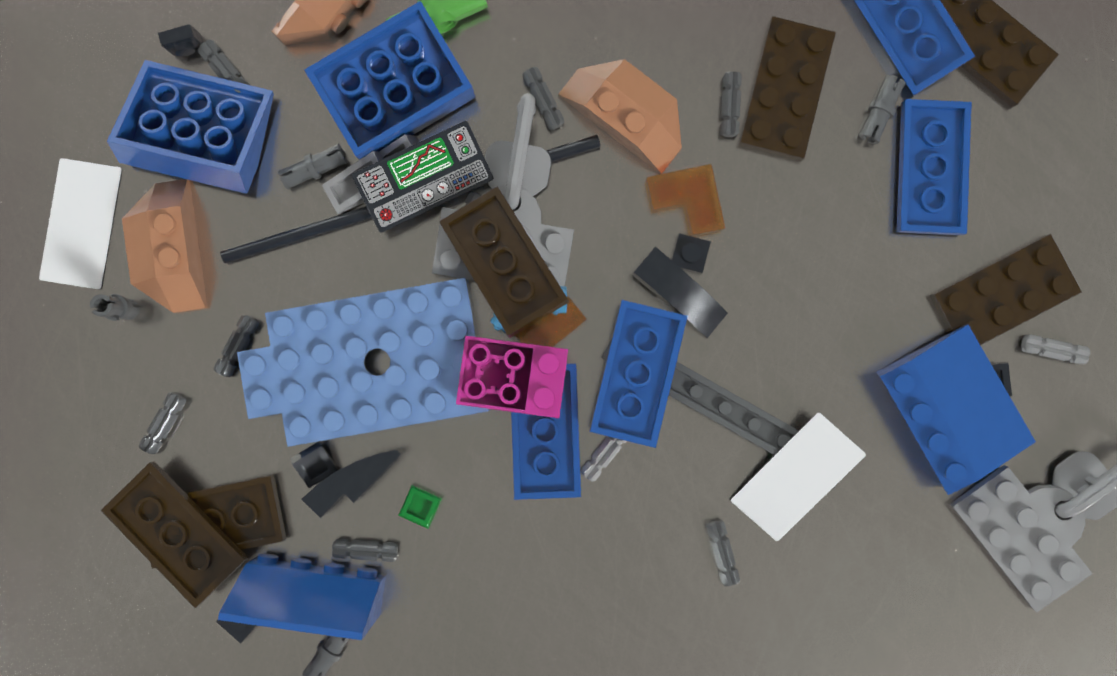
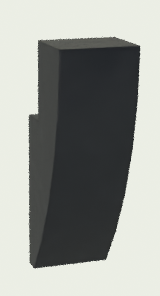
M656 246L632 274L675 313L687 315V323L706 339L728 314L712 296Z
M400 447L382 451L355 461L317 484L301 500L320 518L328 514L345 495L355 503L368 492L406 451Z

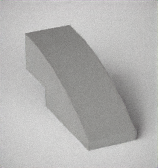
M403 135L381 151H372L324 183L322 187L337 214L346 212L364 203L351 176L354 172L419 143L417 136Z

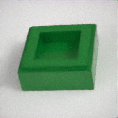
M412 484L398 516L429 529L443 497Z

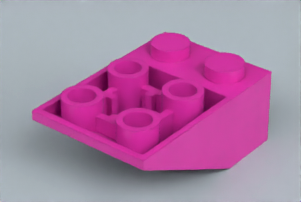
M465 336L456 404L560 418L568 349Z

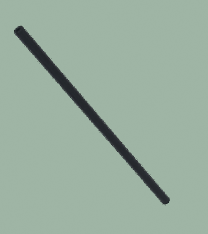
M596 134L545 151L549 154L551 162L599 148L601 144ZM367 206L220 251L222 261L226 264L371 219L372 216Z

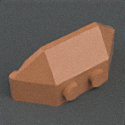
M295 0L271 32L285 46L331 40L335 33L339 34L345 29L350 14L355 8H360L366 0Z
M625 59L577 69L558 94L566 103L660 175H662L682 148L677 99Z
M181 179L155 183L122 218L130 283L173 313L207 309L190 180Z

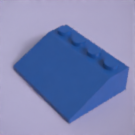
M421 1L304 69L353 153L359 160L372 151H381L405 134L414 135L476 98L472 85Z
M144 60L107 142L119 163L247 194L258 168L274 93L272 90Z
M968 324L876 372L941 487L948 495L979 481L1036 442Z
M258 554V558L255 557L245 564L218 616V620L362 640L381 614L386 576L378 575V571L372 568H358L356 572L344 570L345 566L337 563H325L324 567L311 565L312 561L308 559L294 558L291 559V562L278 561L279 556Z

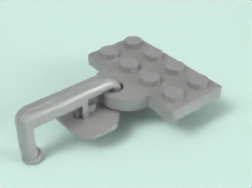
M526 93L521 97L517 105L518 117L514 141H496L486 150L485 160L494 177L488 184L492 189L498 186L512 210L519 207L518 210L514 211L516 217L558 284L565 286L574 230L541 224V210L533 196L542 191L548 184L551 159L543 148L528 145L536 105L535 97L530 93ZM442 207L440 221L457 211V209ZM439 224L432 273L474 280L441 224Z
M1079 451L1055 467L1052 485H1037L1029 490H1026L1008 466L1003 465L950 505L1030 607L1037 613L1093 574L1072 546L1082 536L1086 525L1085 519H1101L1117 507V464L1107 470L1094 454Z

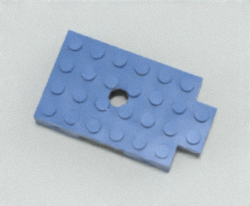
M466 278L267 312L265 317L270 346L237 352L248 419L282 413L287 447L491 410L456 404L465 336L479 337L470 284ZM373 349H382L389 355L390 366L382 375H372L365 368V356Z

